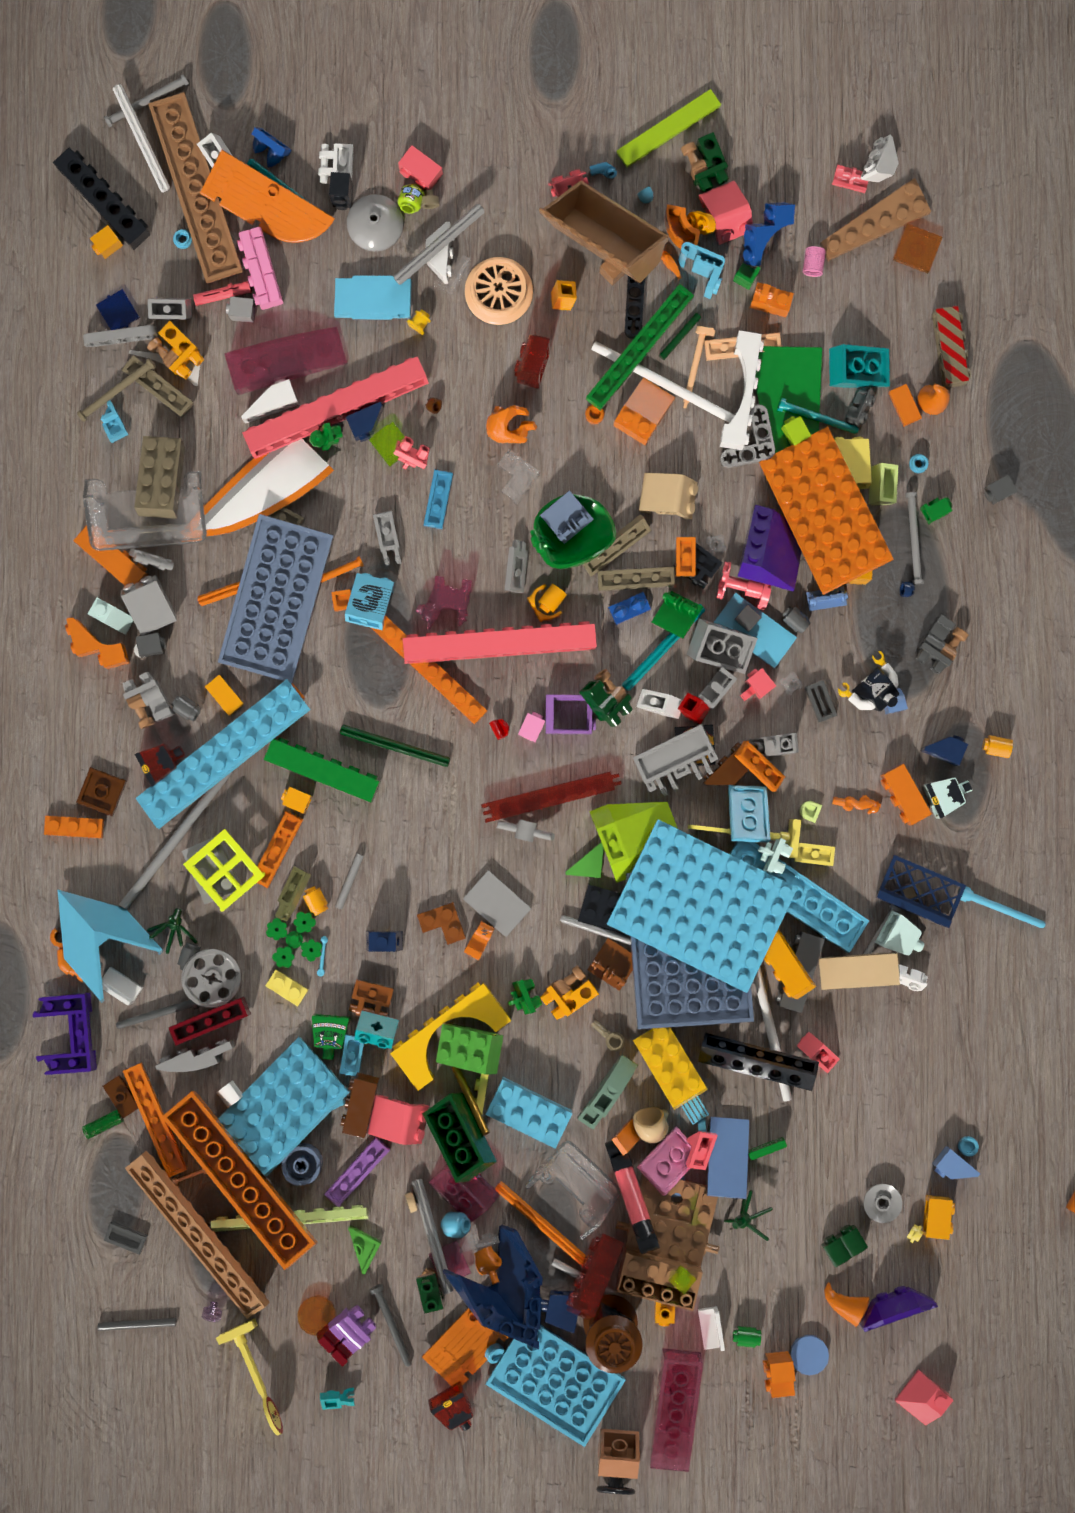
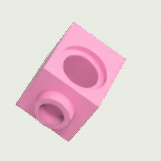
M532 712V715L527 713L518 735L536 743L545 723L542 720L543 716Z

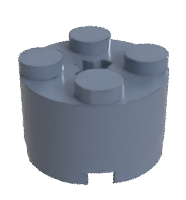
M299 1143L282 1161V1171L285 1179L297 1186L312 1183L319 1175L323 1166V1157L320 1151L308 1143ZM301 1161H304V1162H305V1166H303V1167L301 1168V1167L299 1166V1165H300V1162H301Z

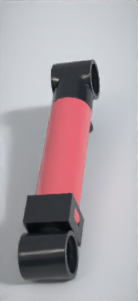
M612 1140L606 1142L605 1146L641 1255L660 1249L629 1153L622 1155Z

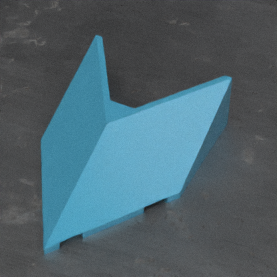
M57 889L64 959L101 1003L105 1000L100 965V945L110 938L157 951L159 955L163 953L162 948L154 939L149 938L150 935L126 909Z

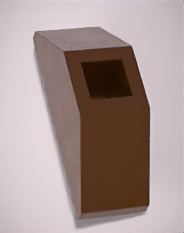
M739 742L731 748L733 753L728 758L724 756L717 763L719 767L712 774L709 775L707 773L704 776L706 779L703 782L704 785H735L744 776L748 768L734 756L741 746Z

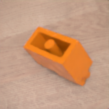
M757 282L750 308L787 317L794 293Z

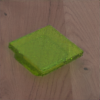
M391 422L374 434L369 441L388 466L391 467L399 461L398 456L393 454L395 445L398 440L401 441L405 436L395 423Z

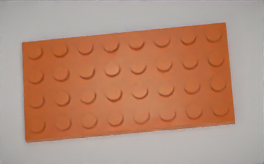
M828 426L812 434L811 437L799 444L791 445L775 453L771 458L759 462L823 595L894 560Z

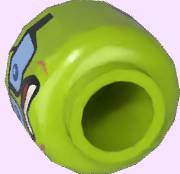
M417 184L405 185L402 187L398 197V205L405 213L413 214L421 209L422 197L425 194Z

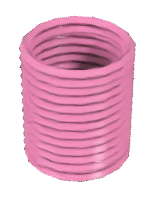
M816 246L807 247L805 249L802 272L807 276H822L826 250Z

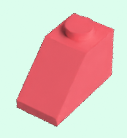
M810 1032L802 1037L797 1045L811 1060L818 1061V1066L827 1074L840 1060Z

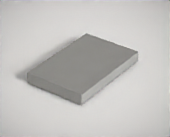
M489 870L463 898L464 901L505 937L531 910V907Z

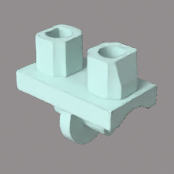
M782 838L776 839L774 845L767 842L765 848L759 847L758 851L762 853L760 860L766 862L763 871L776 874L783 873L786 865L779 862L778 858L780 855L789 858L793 850L792 847L785 843L786 840Z

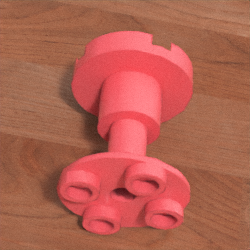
M725 562L716 598L722 600L726 587L745 591V596L757 598V608L765 610L771 594V585L729 576L731 562Z

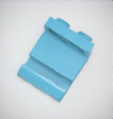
M685 242L681 247L678 259L679 265L684 268L687 258L694 260L692 272L709 278L703 297L711 299L712 294L716 295L723 278H720L725 258L695 244Z

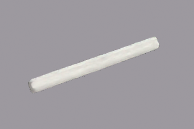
M118 84L113 87L116 98L160 191L166 192L170 189V186L123 86Z

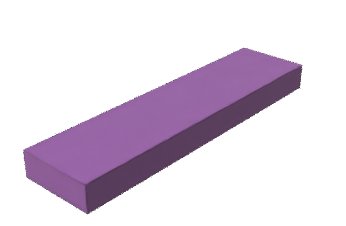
M375 1137L324 1195L339 1207L391 1149L381 1139Z

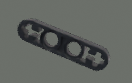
M628 276L624 331L628 338L634 339L642 330L645 279L640 284L639 282H634V279ZM634 287L639 288L641 294L637 297L630 294V290ZM637 306L640 312L638 315H631L629 308ZM632 320H636L635 329H638L635 331V334L628 330L631 328Z

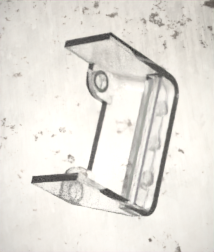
M564 1141L537 1169L525 1186L530 1188L538 1180L544 1184H550L556 1179L582 1204L579 1215L582 1221L587 1224V1227L579 1237L581 1240L601 1225L620 1196L618 1185L571 1141Z

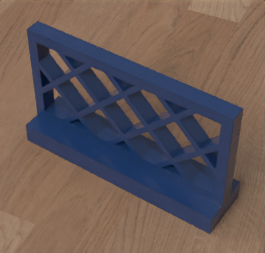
M893 855L875 898L943 927L950 928L966 885ZM896 860L902 862L906 868L905 872L897 875L893 868ZM918 869L922 871L924 879L914 882L910 872ZM908 873L912 884L901 888L897 877ZM933 877L939 878L942 887L932 890L928 879ZM895 878L899 889L894 891L885 889L887 881ZM926 881L930 891L919 895L915 884ZM953 884L961 887L958 895L950 898L946 887ZM913 886L917 896L911 899L906 898L903 889ZM944 888L948 899L937 903L933 892ZM931 893L935 904L927 907L923 905L920 897ZM949 901L952 907L949 916L942 913L939 907L940 904Z

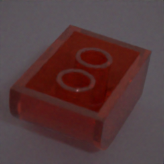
M529 335L527 342L522 343L520 350L521 361L517 360L514 376H517V383L539 389L550 354V338Z

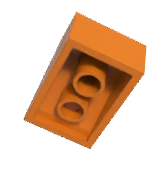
M643 377L618 414L613 426L646 446L676 397Z

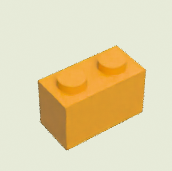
M925 1196L922 1231L926 1238L950 1239V1234H953L951 1216L955 1213L953 1200L943 1196Z

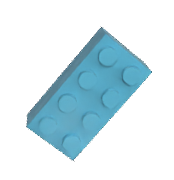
M502 1077L486 1110L487 1116L555 1149L573 1114L572 1110L505 1077Z

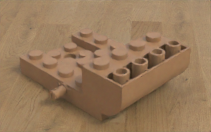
M642 1174L639 1186L660 1249L641 1255L631 1221L625 1223L617 1220L616 1229L627 1231V1237L620 1261L616 1290L619 1293L693 1311L703 1274L701 1269L703 1256L706 1254V1251L718 1254L719 1246L708 1244V1236L718 1197L707 1196V1185L682 1179L678 1181L666 1196H662ZM679 1193L682 1196L679 1203L671 1201L673 1194Z

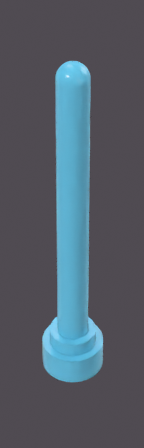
M966 886L961 897L963 902L974 901L1036 927L1044 928L1046 926V923L1040 919L974 894L970 887Z

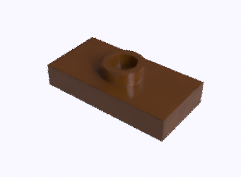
M120 1075L102 1086L122 1118L139 1109L131 1091Z

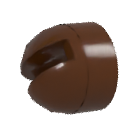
M431 397L427 399L426 409L433 414H437L441 410L442 401Z

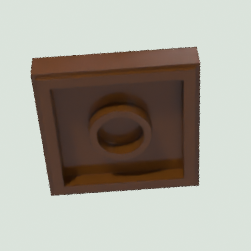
M90 767L76 803L109 816H114L127 781Z

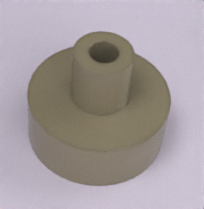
M426 190V196L422 197L421 208L434 209L439 207V197L433 195V190Z

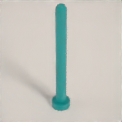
M781 398L777 408L778 411L782 412L784 409L853 434H857L859 431L857 426L787 403L785 398Z

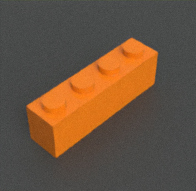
M87 524L73 540L123 585L136 584L141 582L142 578L148 576L146 573L147 568L139 562L135 564L131 560L133 557L125 549L121 552L117 548L119 544L111 537L106 539L102 535L104 531L96 524L94 527Z

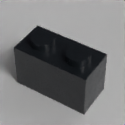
M331 172L329 196L332 206L338 210H347V208L352 207L353 183L350 173Z

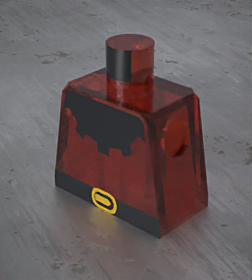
M162 744L134 755L151 786H154L177 768L178 763L176 760L184 757L185 753L181 746L170 750L168 745Z
M460 1381L428 1400L430 1412L449 1430L459 1426L462 1431H466L471 1427L470 1419L473 1417V1411Z

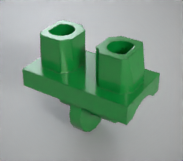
M324 423L320 430H315L310 434L309 441L314 447L322 446V451H327L331 445L338 444L339 439L343 437L340 425L331 427L330 423Z
M522 979L512 982L515 991L510 992L512 1000L508 1001L509 1006L515 1004L517 1011L523 1009L525 1015L536 1012L535 1009L542 1005V1001L538 995L532 998L529 996L528 991L535 988L533 980Z

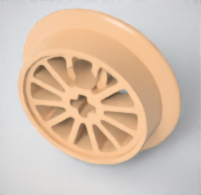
M493 257L480 262L472 269L465 283V299L468 307L476 317L490 324L503 325L519 319L528 310L533 298V284L528 272L518 262L505 257ZM494 270L495 279L490 276L488 271ZM504 274H510L512 279L508 281L503 280L501 277ZM485 275L490 282L481 280V276ZM478 284L487 286L488 288L477 290L476 286H478ZM500 286H502V291L498 290V292H496L495 287L499 288ZM520 286L521 292H517L508 288ZM490 292L482 300L479 299L478 294ZM507 293L519 298L514 302ZM493 297L491 306H486L484 303ZM503 298H506L511 304L510 307L504 308ZM496 300H500L501 309H493Z

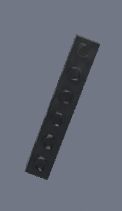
M70 147L67 148L53 161V164L126 243L135 250L150 236L147 230L149 226L143 219L138 220L134 216L136 212L129 205L125 207L122 203V197L116 191L112 193L108 189L110 187L108 182L103 177L99 179L96 176L98 172L91 164L86 165L83 162L85 158L77 150L74 152ZM81 167L80 172L74 173L76 168ZM89 181H94L91 187H86ZM107 195L105 200H99L100 196ZM115 208H120L117 214H112ZM127 222H133L130 228H125Z
M709 1033L704 1035L698 1062L809 1091L813 1090L819 1065L818 1061Z

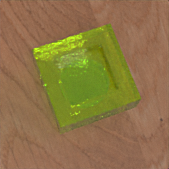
M680 1265L668 1281L685 1294L697 1279Z

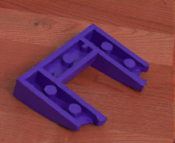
M91 992L40 997L38 1000L43 1001L40 1012H33V1018L68 1015L71 1052L36 1056L38 1062L44 1060L49 1068L44 1074L52 1075L97 1070L96 1051L92 1050L89 1012H92Z

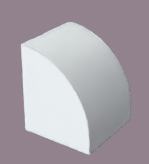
M233 1080L216 1092L227 1108L243 1097V1093Z

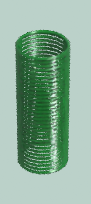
M115 1110L84 1125L82 1130L85 1137L90 1139L123 1123L124 1120L121 1118L118 1110Z

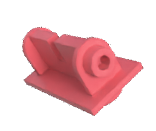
M577 169L569 172L570 176L563 178L560 175L551 178L552 182L548 183V185L553 186V189H551L552 196L559 197L568 190V185L572 187L579 181L589 184L587 177L583 178V175L587 173Z

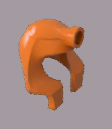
M516 405L506 409L495 406L494 413L487 418L486 422L487 435L498 443H526L528 441L526 438L528 431L537 429L533 421H522L519 428L513 431L508 429V423L514 416H529L527 408Z

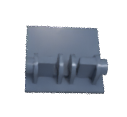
M570 490L540 514L564 544L594 520Z

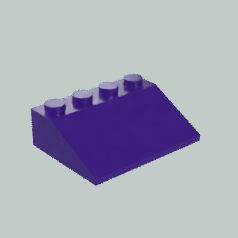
M755 505L748 525L738 577L794 591L802 551L784 516L774 509Z

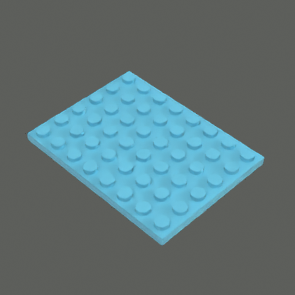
M657 819L607 925L748 993L798 888Z

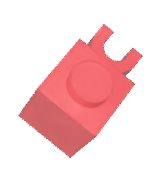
M755 668L747 675L749 679L745 681L750 688L743 692L740 697L746 701L753 694H756L761 699L775 688L776 685L763 668L759 671Z

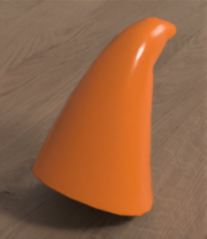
M926 385L919 391L918 404L925 413L938 415L944 412L949 404L950 393L948 389L941 385Z
M828 1282L824 1289L825 1299L834 1311L857 1328L868 1308L869 1297H849L836 1293L832 1289L830 1282Z

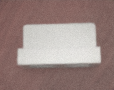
M109 967L102 978L103 990L126 1005L133 1004L143 989L142 986L112 967Z
M717 1306L698 1309L704 1350L720 1348L721 1351H725Z

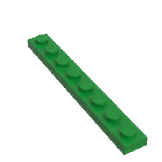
M681 284L676 287L586 396V400L600 411L691 302L694 294Z

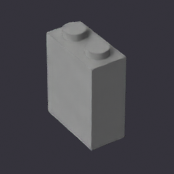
M148 575L142 578L141 582L127 584L121 590V598L141 636L177 621L176 613L157 575L152 577Z

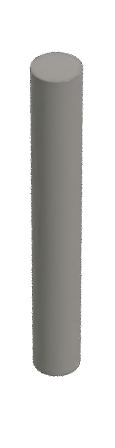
M356 854L336 902V908H343L364 857L363 855Z

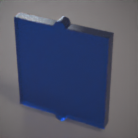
M123 289L111 296L108 295L106 299L96 304L110 330L128 328L129 324L140 318Z

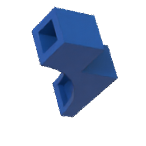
M785 202L766 203L764 223L745 225L744 264L761 266L763 251L770 238L781 228L794 224L795 204Z

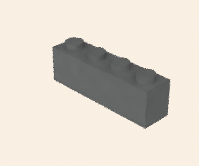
M800 931L799 935L796 934L793 941L795 946L794 953L810 978L813 979L825 939ZM782 987V990L779 989L776 995L777 1005L802 1013L808 993L797 1000L792 998V996L789 998Z

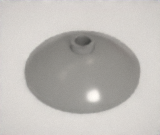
M374 194L360 198L352 205L347 216V229L351 239L356 245L368 251H383L390 248L398 241L403 231L404 223L400 208L393 200L383 195ZM376 216L377 220L371 221V217Z

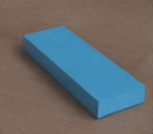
M434 469L424 526L443 529L453 473Z

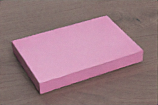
M677 1126L637 1166L662 1196H666L690 1170L686 1165L691 1145L687 1142V1137Z

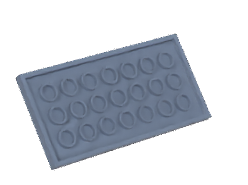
M259 514L218 663L282 681L287 679L290 683H293L332 545L333 535Z

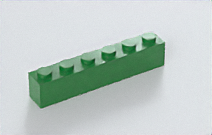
M280 737L270 742L264 757L265 761L373 803L381 781L377 780L378 776L368 772L365 776L360 774V769L349 765L348 768L341 766V761L331 758V761L323 759V754L315 751L313 754L305 752L307 748L298 744L292 747L288 745V740Z

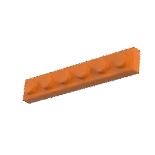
M142 1062L123 1070L168 1177L170 1178L186 1171V1164L170 1127L162 1118L164 1113Z

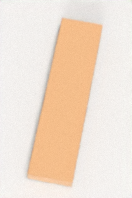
M780 332L761 335L764 346L782 347ZM737 337L704 340L706 361L738 357V355L734 354Z

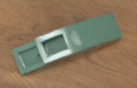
M621 1054L577 1119L591 1129H594L602 1117L605 1118L634 1074L638 1064Z

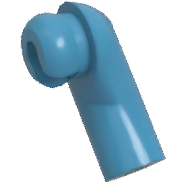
M607 162L589 166L591 176L600 173L609 179H614L617 176L616 168Z

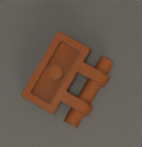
M356 979L352 999L359 1000L358 1005L350 1004L349 1011L356 1013L358 1016H360L361 1011H366L387 1017L388 1013L382 1012L381 1007H390L394 988ZM365 1002L376 1004L375 1010L364 1007Z

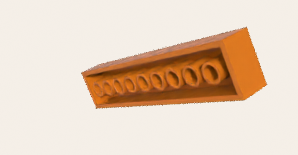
M191 1091L162 1116L163 1120L284 1270L291 1267L318 1243L271 1183L235 1142L197 1092Z

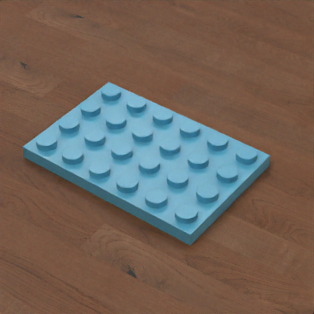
M298 1037L242 1094L243 1097L231 1105L218 1119L264 1176H268L347 1096L349 1091L301 1037Z
M540 1324V1330H538L539 1349L512 1339L485 1385L585 1447L626 1379L618 1373H607L598 1369L590 1361L587 1353Z

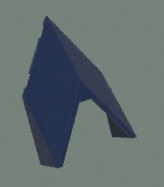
M501 1225L499 1226L498 1256L502 1260V1265L497 1269L499 1283L492 1285L491 1282L488 1286H484L447 1269H444L442 1272L482 1326L539 1349L538 1330H540L542 1301L540 1286L542 1285L543 1278L518 1231Z

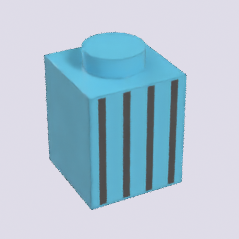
M699 1096L682 1105L692 1125L709 1115Z

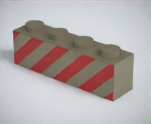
M958 306L935 309L932 313L942 386L945 388L964 386L971 378L970 368H967L966 363L968 351L964 349L965 332L961 328V323L963 322L962 312H959Z

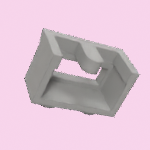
M722 667L699 694L698 698L702 699L709 708L714 709L737 678Z

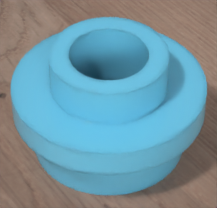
M184 229L176 231L173 236L175 246L180 249L188 248L192 243L191 234ZM185 237L186 241L180 242V239Z
M922 454L914 455L909 461V467L915 473H923L928 468V459ZM920 461L921 467H917L915 462Z

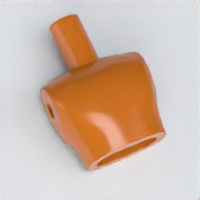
M492 1246L474 1253L478 1273L481 1275L489 1274L492 1285L499 1283L496 1270L502 1265V1260L494 1252Z

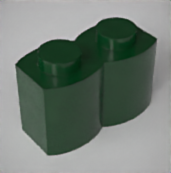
M850 1224L842 1227L838 1235L834 1236L832 1234L827 1236L823 1240L824 1243L821 1244L835 1268L868 1248L855 1225L850 1226Z

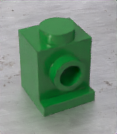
M948 497L941 500L936 498L928 503L929 506L926 503L920 507L928 524L953 511L952 503Z

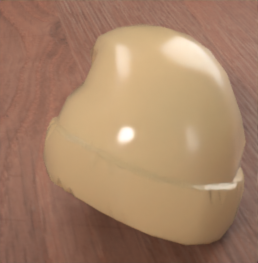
M648 1107L640 1109L634 1114V1128L641 1140L646 1143H658L666 1137L669 1130L667 1122L669 1113L667 1110Z

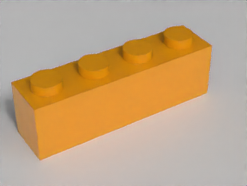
M778 928L764 960L774 968L773 974L776 979L783 982L785 986L783 990L789 998L792 996V998L798 1000L814 989L816 985Z

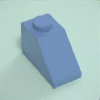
M947 1146L932 1163L936 1167L934 1171L942 1178L947 1176L950 1179L978 1177L980 1175L977 1170Z

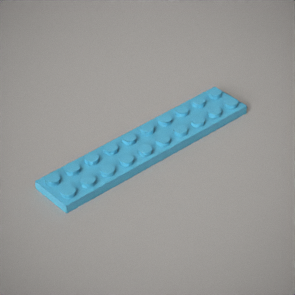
M286 679L174 769L155 782L154 786H150L136 797V800L156 828L160 829L311 709L289 680Z

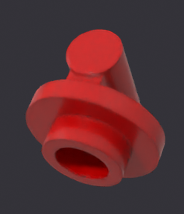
M498 719L489 723L497 740L508 736L509 725L506 721Z

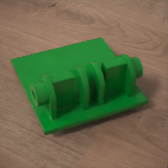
M673 591L665 592L662 596L664 603L651 623L683 639L703 606Z

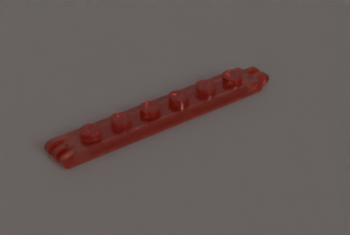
M610 771L481 804V808H490V810L483 812V816L488 814L492 816L484 819L485 823L614 791L615 786L622 783L621 781L613 782V779L620 777L619 773L612 775Z

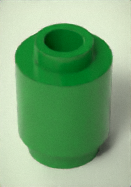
M737 1326V1329L733 1330L732 1340L736 1342V1346L755 1348L761 1345V1330H757L756 1327Z

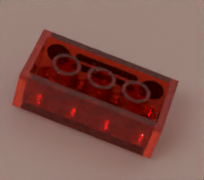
M604 1233L596 1236L595 1239L592 1238L588 1247L591 1250L590 1254L584 1257L581 1264L583 1271L580 1275H577L573 1284L576 1288L567 1298V1311L586 1320L595 1317L624 1245L623 1242Z

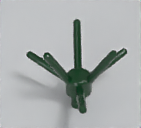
M175 908L173 915L169 916L167 922L147 929L148 932L156 930L149 936L150 939H153L167 927L171 929L166 954L170 952L175 930L177 931L181 947L183 946L181 931L195 944L198 943L181 925L182 919L180 917L182 910L179 908Z
M750 1190L747 1199H742L740 1214L735 1219H724V1222L732 1223L734 1229L748 1227L757 1235L769 1241L766 1235L756 1229V1225L751 1224V1220L772 1211L773 1208L769 1207L750 1216L747 1213L753 1191Z

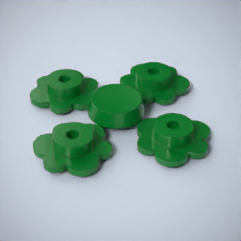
M297 913V919L293 922L297 931H292L288 934L286 930L287 924L279 918H275L267 924L266 935L270 938L273 937L276 941L280 937H286V944L289 946L277 948V952L272 955V959L277 962L276 965L278 967L284 966L289 968L292 965L295 956L292 954L291 948L301 946L303 950L301 955L310 962L314 961L316 957L321 956L322 944L315 942L313 939L303 942V937L300 934L304 931L310 932L312 930L311 927L316 925V920L311 918V913Z

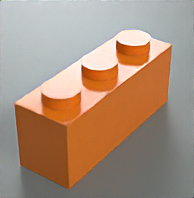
M900 764L880 775L882 778L880 782L885 790H889L891 794L890 800L895 807L898 806L901 812L899 816L904 824L907 823L908 826L914 825L932 815L904 764Z

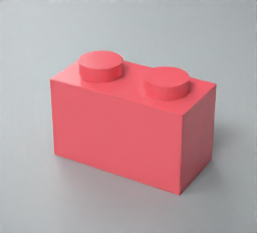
M412 145L398 162L399 172L405 178L409 179L410 177L413 179L414 183L420 186L422 190H431L443 175L441 166Z

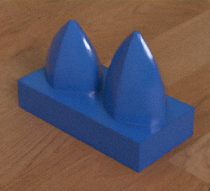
M255 127L251 133L254 136V153H260L267 147H270L267 153L268 168L278 164L284 156H289L292 149L263 128Z
M644 592L608 607L616 625L651 610Z

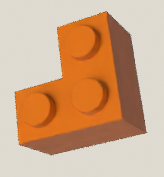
M789 1352L765 1353L766 1360L762 1362L763 1370L766 1373V1378H768L765 1380L766 1392H769L772 1398L795 1396L794 1363Z

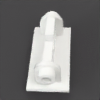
M899 964L900 984L908 986L913 991H922L927 986L928 976L925 973L911 969L910 974H907L908 967Z

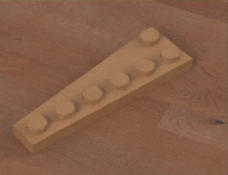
M912 179L823 240L820 246L826 250L825 256L827 260H832L930 214L931 210L916 179Z

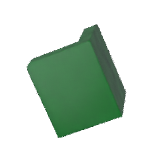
M742 263L735 274L733 282L750 290L761 267L757 266L755 270Z

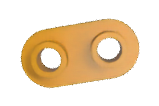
M700 211L688 213V222L694 228L701 230L700 234L706 235L715 231L716 223L711 214Z

